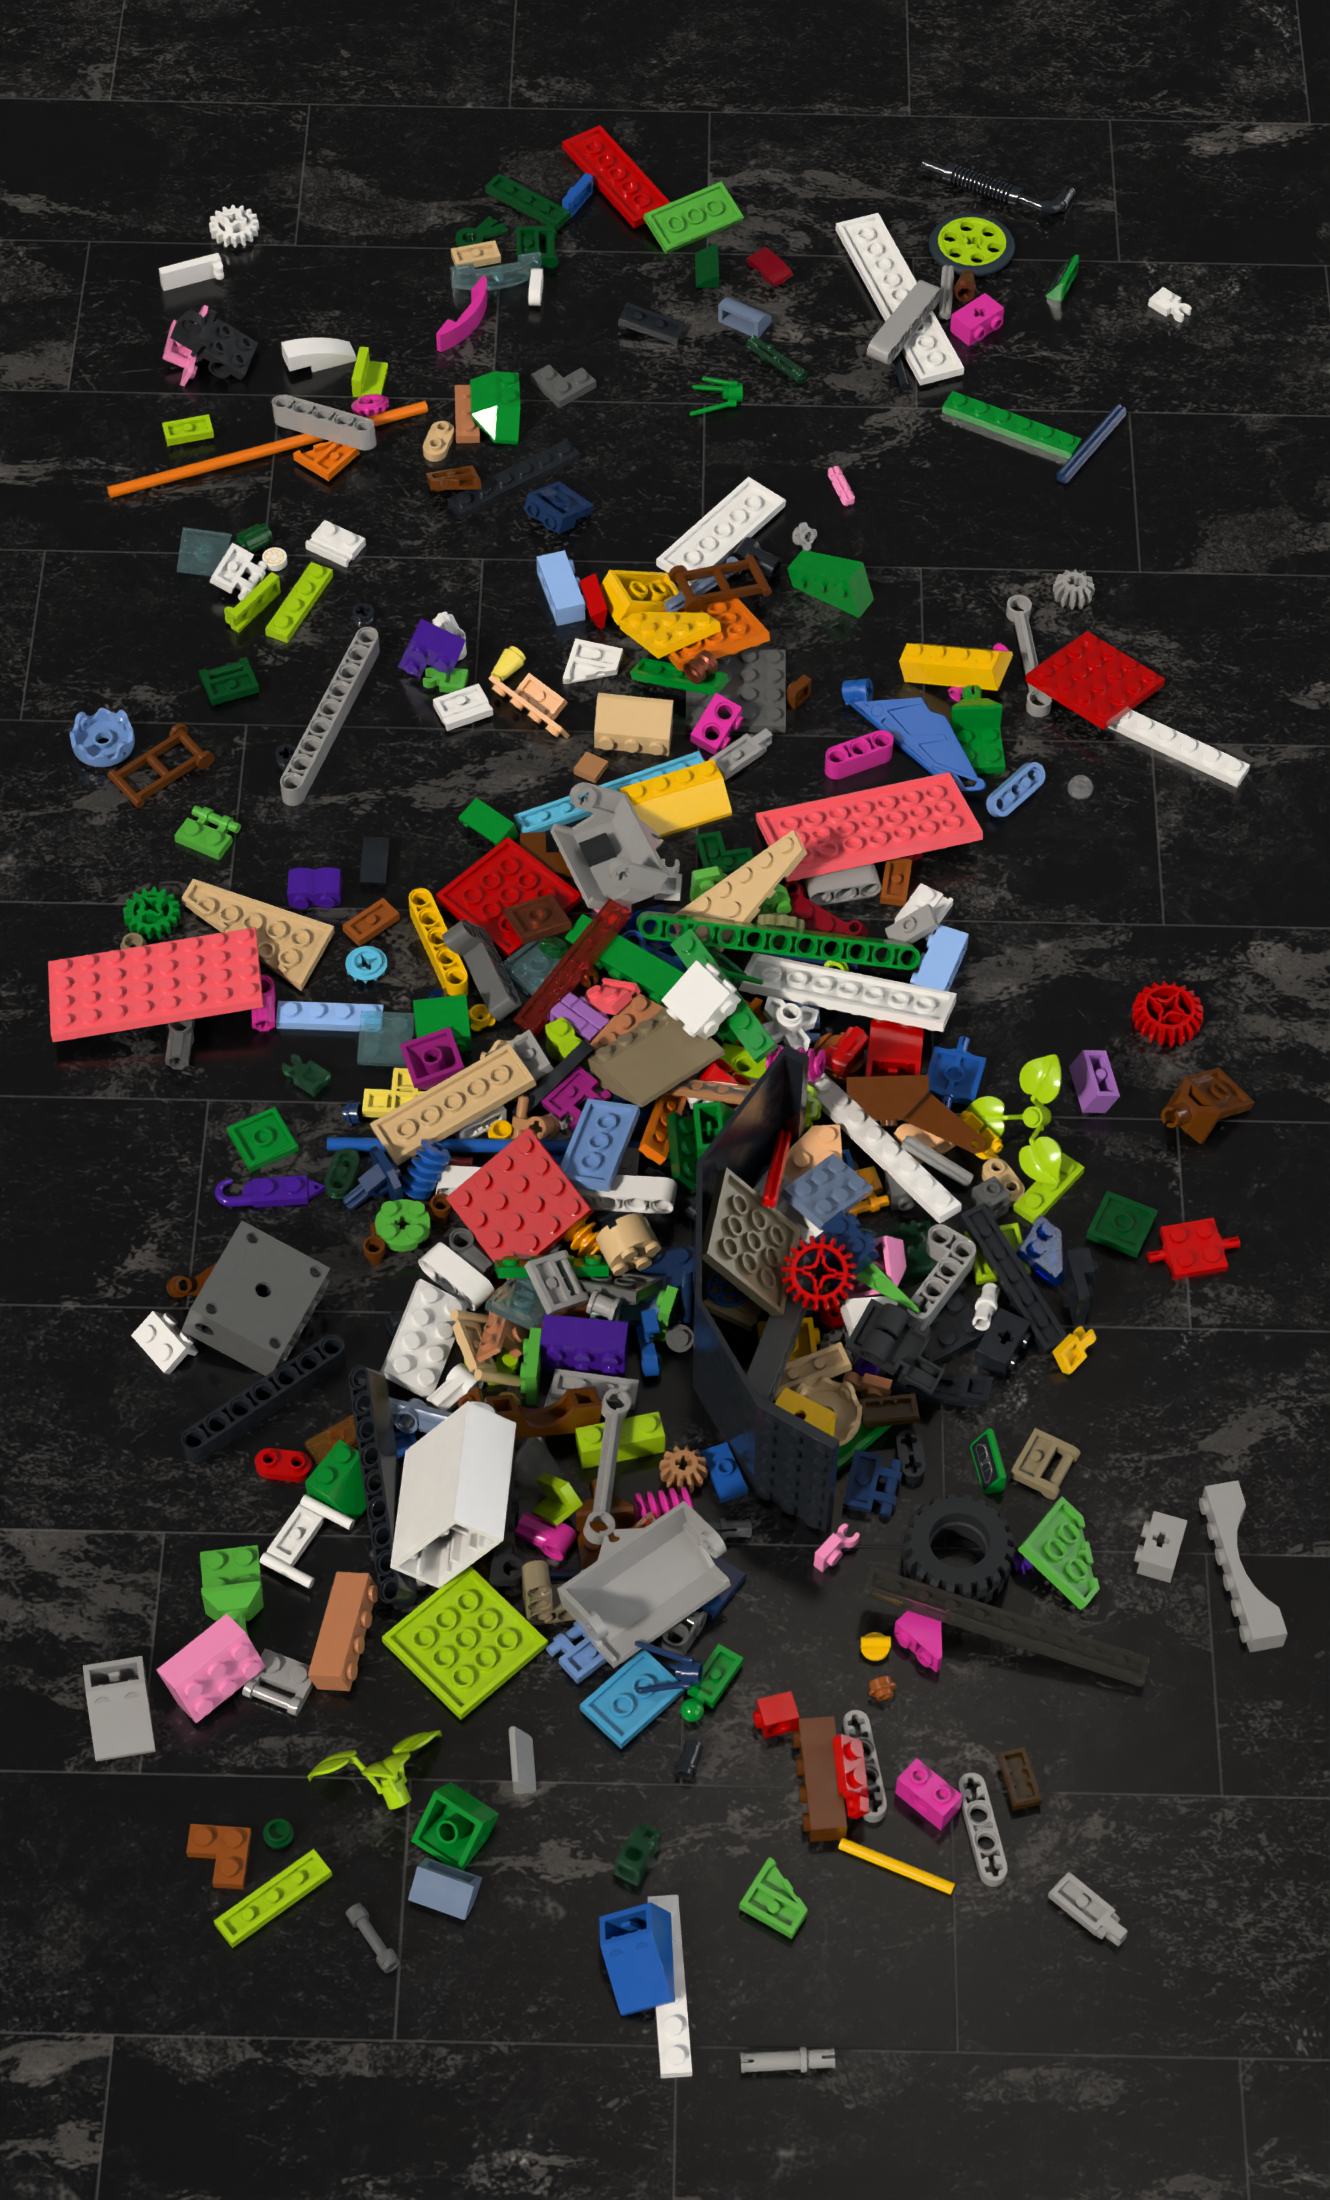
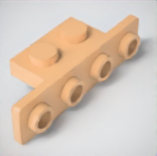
M528 673L515 691H512L491 675L489 677V680L494 684L492 689L502 697L506 694L512 698L510 702L521 711L523 708L530 711L528 716L538 724L541 721L545 722L548 725L545 729L555 737L561 734L567 739L570 736L561 726L554 722L568 702L533 675Z

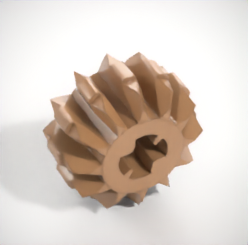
M688 1444L684 1450H680L675 1445L673 1453L666 1451L664 1460H661L659 1464V1469L661 1470L660 1478L662 1482H667L668 1490L677 1487V1492L679 1493L680 1487L685 1486L692 1493L694 1486L701 1488L703 1479L707 1477V1461L705 1457H700L699 1449L690 1452Z

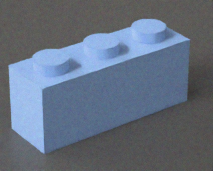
M565 550L537 556V574L557 626L585 620V609H588L584 596L580 592L582 591L580 579L574 576L575 568L572 559L568 560Z
M939 925L940 927L936 930V933H931L928 938L926 948L929 949L927 953L921 954V960L918 968H920L919 972L913 973L910 984L949 992L967 950L969 934Z

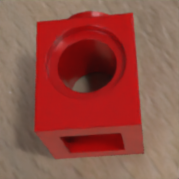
M791 1691L757 1699L756 1711L752 1712L756 1729H762L764 1738L798 1730V1719L800 1717Z

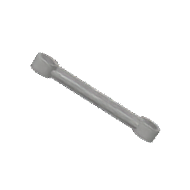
M1014 595L1008 599L1006 616L1015 623L1025 675H1027V673L1038 666L1029 624L1032 603L1024 595ZM1017 606V608L1023 609L1024 611H1015L1012 608ZM1027 683L1029 689L1026 702L1027 712L1034 717L1048 715L1051 710L1052 698ZM1037 700V702H1041L1044 705L1038 706L1033 704L1032 701Z
M618 1388L608 1390L601 1402V1413L605 1417L595 1498L593 1512L589 1514L583 1528L585 1538L597 1545L603 1543L605 1536H608L610 1540L615 1529V1521L610 1515L622 1420L627 1416L631 1406L629 1394ZM618 1400L624 1406L614 1410L608 1406L606 1401ZM601 1522L608 1529L597 1533L590 1527V1523Z

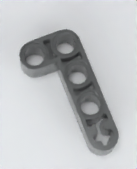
M462 919L442 935L445 945L452 952L464 958L489 1013L496 1020H503L521 1006V1000L493 941L482 927Z

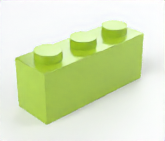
M659 1411L622 1420L617 1462L665 1452V1433ZM605 1422L575 1428L576 1448L582 1469L599 1466Z

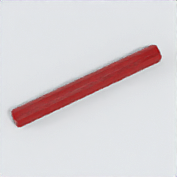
M783 1129L777 1132L762 1198L763 1206H769L771 1209L776 1207L792 1137L789 1131L785 1132Z

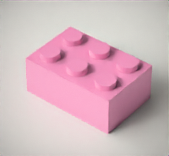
M225 1614L159 1667L157 1672L178 1705L197 1723L266 1666L246 1632L228 1614Z

